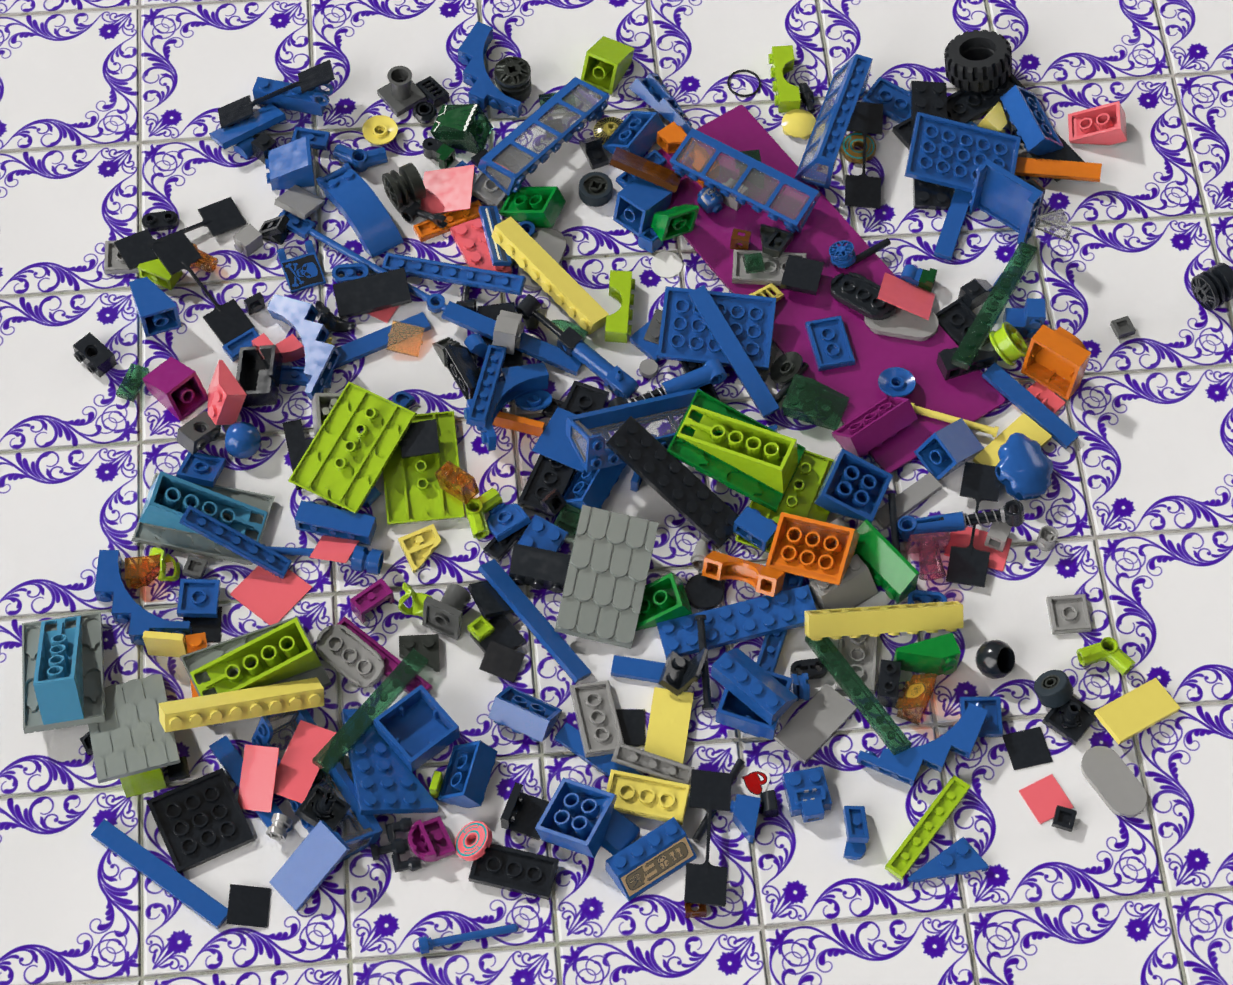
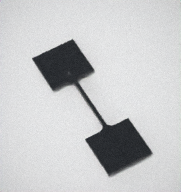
M327 60L298 73V82L287 85L254 101H251V96L248 95L218 108L221 129L231 127L241 120L250 118L254 115L253 107L256 104L300 86L302 93L314 90L318 86L330 83L335 79L331 61Z
M857 102L847 131L859 132L863 135L862 174H846L845 206L881 208V178L867 176L865 174L866 135L870 133L882 135L883 104Z
M228 197L198 209L203 221L184 228L182 231L187 233L204 226L215 237L246 225V222L232 198ZM146 229L117 240L114 244L128 269L131 270L140 263L158 259L150 247L174 233L156 240L152 237L149 230Z
M182 230L150 247L171 276L180 270H187L213 303L215 309L203 316V319L223 345L251 328H255L234 299L223 305H218L190 268V265L201 259L202 256Z
M436 419L411 423L399 443L402 458L440 453ZM314 438L305 439V451Z
M965 462L960 496L975 499V512L978 513L981 501L998 502L1001 482H999L995 473L996 466ZM973 525L969 547L951 546L946 582L985 587L990 552L974 549L973 541L976 525Z
M691 770L689 807L705 809L708 813L705 862L703 864L686 863L685 903L726 906L727 867L711 865L709 862L711 813L715 810L730 812L731 773Z

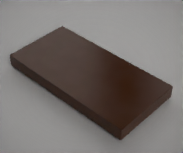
M616 147L609 163L613 167L672 192L677 191L682 178L671 169L619 147Z

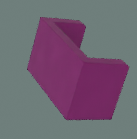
M381 578L350 599L351 611L363 624L366 622L365 615L386 600L390 604L395 602L393 591Z

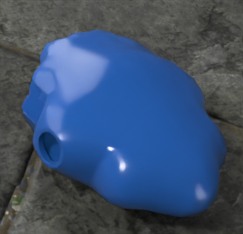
M1022 433L1011 434L1006 443L1001 445L998 450L1000 461L995 468L997 479L1005 486L1006 493L1017 501L1039 498L1051 486L1050 475L1053 472V463L1042 452L1041 445L1037 441L1028 438Z

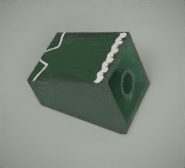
M479 104L442 105L431 133L436 140L449 147L477 154L485 148L493 126Z

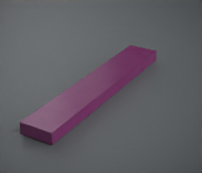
M345 616L337 623L338 625L346 626L382 656L385 663L384 675L409 694L420 685L428 692L433 689L431 684Z

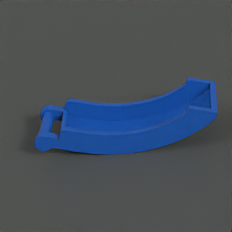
M349 163L342 165V168L324 177L319 176L316 178L317 184L324 191L327 199L345 217L360 240L364 250L372 258L404 242L379 198L370 186L351 168Z

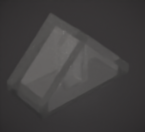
M1063 209L1041 214L1037 217L1035 229L1069 241L1072 227Z

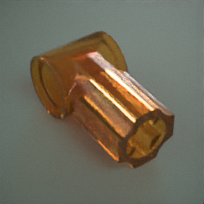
M192 243L202 258L190 266H196L208 273L214 272L218 259L199 250Z

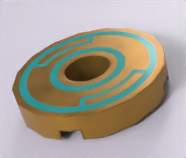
M853 132L844 137L841 153L847 161L862 164L863 149L856 150L854 147L860 146L863 148V135L859 132ZM867 134L866 161H870L875 155L876 143Z

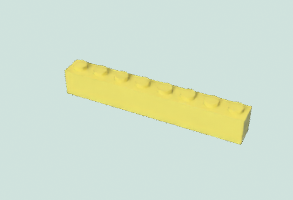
M512 217L495 225L491 236L493 240L505 250L507 255L511 256L518 263L519 267L523 268L530 275L531 279L535 280L542 287L544 292L554 299L556 304L566 311L568 316L581 329L590 335L605 325L606 316L609 314Z
M959 601L809 610L804 611L805 635L813 641L823 640V637H830V639H842V636L860 638L861 635L867 634L870 637H879L882 633L896 636L900 635V632H907L908 634H918L919 631L937 633L938 630L942 629L948 632H955L957 628H963V604Z
M315 677L159 703V721L166 733L324 706V687L318 678Z

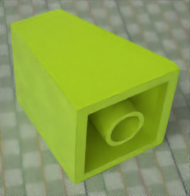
M603 36L586 52L581 80L601 91L612 94L631 65L635 48Z

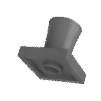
M405 66L391 68L387 74L389 84L377 90L378 96L397 117L414 108L417 103L426 101V96L411 80V70Z
M449 584L441 601L427 596L424 600L422 625L458 640L461 636L463 611L461 610L471 601V595L464 587L458 584Z

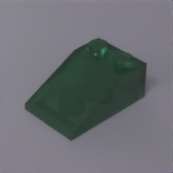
M795 374L782 404L783 415L835 431L840 425L849 402V397L812 378Z

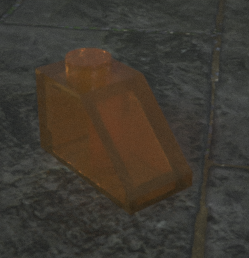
M161 555L125 558V581L127 587L138 589L148 586L160 574Z

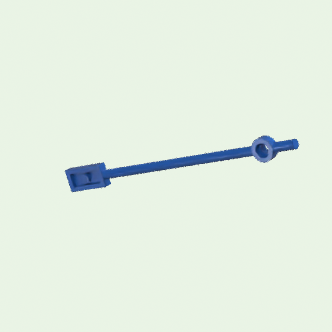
M283 210L278 215L279 217L285 214L290 219L286 225L287 229L298 236L306 239L311 235L352 260L365 264L368 269L377 274L387 272L385 269L316 231V223L308 218L303 220L286 210ZM408 283L410 293L426 301L429 311L433 313L444 312L447 305L445 304V298L441 294L428 295Z

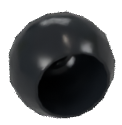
M991 640L979 647L975 661L977 668L984 676L998 679L1004 678L1012 671L1015 664V655L1007 643L1000 640Z

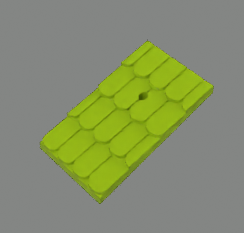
M348 382L288 481L357 514L417 413Z
M454 411L416 414L412 421L413 423L436 419L440 453L402 458L401 447L398 445L391 459L386 464L383 470L388 525L465 517Z
M806 450L777 513L754 501H751L749 507L758 510L762 516L774 520L777 524L781 512L827 522L830 511L814 504L834 460ZM798 483H801L802 487L797 488L796 485ZM737 534L736 542L759 549ZM771 545L767 548L765 552H770Z

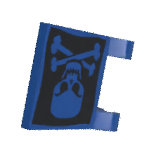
M312 240L305 241L307 254L287 259L284 248L277 249V256L291 294L326 284Z

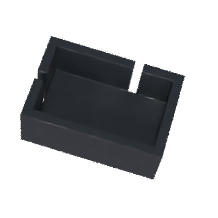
M276 345L260 346L259 349L262 355L256 346L240 347L236 380L247 394L242 407L277 405L279 391L277 387H279L283 356Z

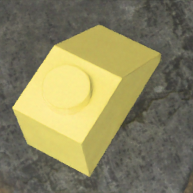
M999 101L977 127L1002 133L1005 132L1003 128L1006 126L1007 120L1002 104Z

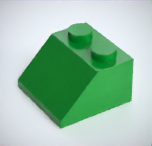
M684 204L665 211H659L654 214L651 227L661 242L692 232L699 206Z

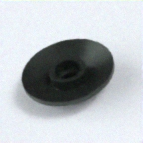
M787 352L781 355L771 367V379L779 384L792 380L802 368V356L797 352Z

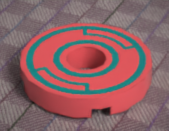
M480 821L470 822L465 825L455 839V852L466 861L479 859L486 853L485 849L491 845V829Z

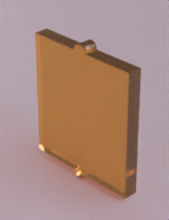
M393 321L391 331L387 335L389 339L386 350L418 357L420 346L423 344L424 328Z

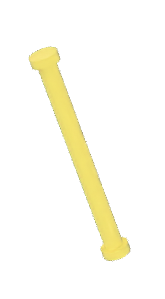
M911 402L916 414L948 423L961 419L915 406V403ZM963 419L970 429L991 434L992 437L996 438L998 426L994 428Z

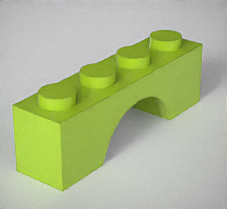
M772 46L771 54H768V63L772 64L770 77L774 78V81H772V91L776 92V95H774V105L778 106L779 113L800 109L799 87L788 83L784 78V75L794 68L793 46Z
M610 270L609 296L615 298L621 304V307L614 314L606 316L605 342L627 343V336H631L632 325L628 324L629 320L632 321L633 310L630 309V305H634V294H631V290H635V279H632V271Z

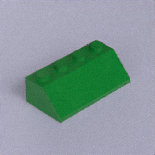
M866 519L856 530L859 533V539L854 555L857 554L868 567L874 583L877 586H881L885 590L886 595L899 604L908 597L910 592L916 589L919 572Z

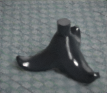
M321 301L316 302L315 308L318 311V323L323 324L329 333L332 331L348 332L354 329L355 322L340 319L330 312V309L325 307Z

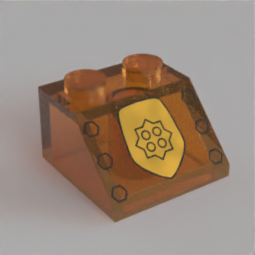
M936 674L913 675L910 681L906 680L902 690L905 694L903 698L899 697L895 706L898 709L897 717L917 725L920 724L934 691L937 679Z

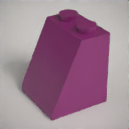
M173 357L168 358L142 378L148 391L179 421L185 419L208 401V395L196 372Z

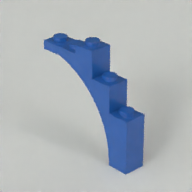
M477 21L458 49V62L467 65L463 70V82L472 86L468 92L469 104H477L476 108L483 110L489 105L493 109L501 110L510 116L519 118L522 114V102L503 94L493 84L485 69L484 59L486 51L493 40V27Z
M544 363L502 368L486 426H476L477 430L481 431L482 443L486 444L488 451L496 450L497 435L492 424L500 410L519 396L537 390L548 389L549 373ZM467 399L466 408H464L465 419H467L472 399Z
M99 550L94 589L96 598L102 602L113 601L111 613L114 622L121 624L130 622L129 637L131 643L145 645L143 640L144 631L184 634V638H186L185 635L192 634L190 621L165 620L151 614L137 604L129 595L122 582V558L119 550Z

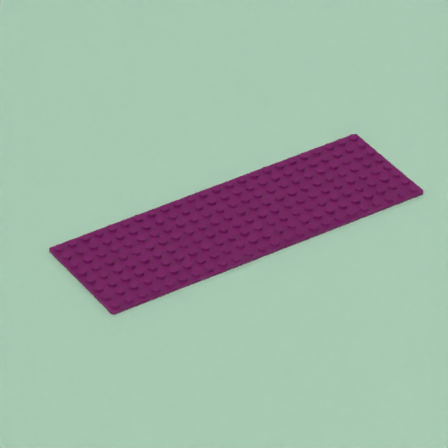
M743 105L733 108L696 129L795 179L799 167ZM696 141V144L704 148L710 157L716 152ZM661 148L658 152L667 160L663 167L673 170L669 161L674 153L667 154ZM680 153V155L677 157V159H676L677 162H678V160H679V158H680V156H681L682 153ZM720 153L716 159L720 165L719 177L715 181L726 184L731 178L738 182L747 166ZM685 155L681 164L692 169L694 162L689 156ZM753 169L742 183L744 187L748 188L747 197L763 205L766 204L779 182ZM686 175L684 178L682 177L677 191L672 193L670 206L666 210L684 204L699 206L692 232L682 236L731 293L749 295L767 286L732 283L734 249H730L731 236L734 228L751 231L749 250L762 251L761 224L788 231L785 229L786 226L783 225V221L779 219L774 221L767 217V213L763 211L758 213L751 209L752 206L747 203L742 205L737 211L722 203L723 207L719 212L706 213L697 202V195L704 187ZM802 182V183H804V184H806V185H808V186H810V187H812V188L818 190V188H817L815 185ZM784 185L770 205V208L795 220L809 197ZM820 192L821 196L801 233L795 231L793 240L784 251L789 253H807L806 259L824 262L817 294L811 295L776 286L784 294V297L776 302L772 341L783 354L797 352L802 356L803 362L809 365V368L802 376L840 421L846 424L888 396L879 388L878 378L882 371L891 367L904 368L915 377V389L911 394L902 397L915 403V406L975 422L1003 405L1005 398L981 377L983 373L980 370L952 379H944L936 363L938 353L944 349L959 348V346L939 324L936 334L925 341L879 335L873 333L866 326L864 315L833 298L830 291L831 281L841 273L845 275L849 274V272H854L880 286L885 272L893 276L895 275L876 253L848 269L832 265L829 248L838 241H850L854 245L856 255L870 247ZM738 232V235L745 236V233ZM841 316L854 355L855 365L818 371L805 328V322ZM916 414L918 419L913 421L911 426L901 429L896 436L886 439L881 446L871 449L868 453L881 469L891 474L917 458L914 451L931 435L951 423Z

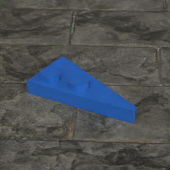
M962 837L911 874L907 880L909 883L924 882L925 879H942L954 877L957 874L966 875L973 871H987L989 866L968 841Z

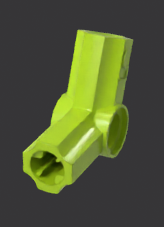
M491 488L478 498L469 499L465 504L466 518L469 521L473 538L483 539L490 534L484 514L502 503V498L496 489Z
M1105 637L1101 642L1077 649L1076 652L1078 661L1083 667L1105 661L1124 676L1135 666V662L1118 647L1117 641L1111 637Z

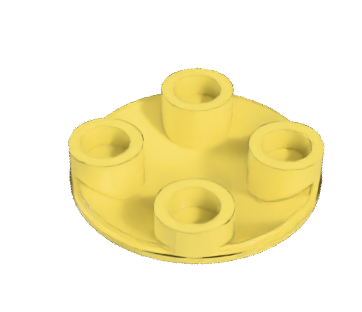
M803 109L791 110L782 118L783 133L806 140L810 138L816 118L813 114Z

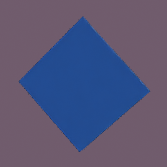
M557 407L532 451L583 473L585 469L566 435V419L568 416L576 414ZM585 438L576 440L586 460L587 441Z

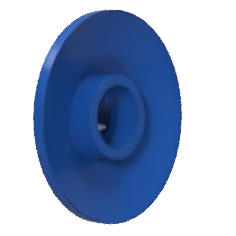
M891 367L881 372L878 378V385L881 391L888 396L905 397L913 392L916 381L910 371L900 367Z
M544 390L526 393L515 399L516 406L527 411L542 410L552 403V395Z

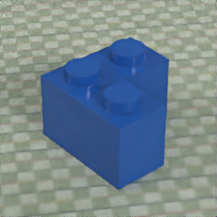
M1027 298L1024 308H1005L1003 323L1009 322L1022 337L1032 338L1045 323V299Z

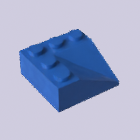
M842 448L835 457L814 504L832 513L861 521L867 519L872 523L893 475Z
M563 777L535 829L542 841L595 858L604 841L617 796L616 794Z

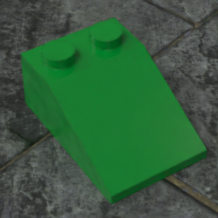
M557 186L521 187L517 193L513 192L507 197L499 214L507 218L512 217L518 222L530 221L536 228H553L566 201Z
M672 572L645 585L636 631L656 627V623L692 614L683 582Z
M951 632L896 648L893 661L901 662L900 670L937 676L942 674L949 675L956 671L961 652Z

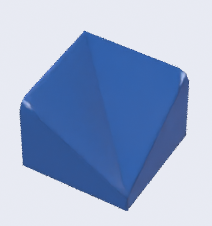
M650 227L638 236V246L650 253H654L664 243V241L661 242L655 231Z

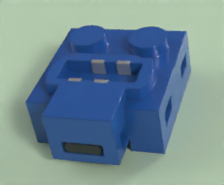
M823 767L783 773L782 783L791 817L802 815L803 823L824 819V811L831 810L832 801Z

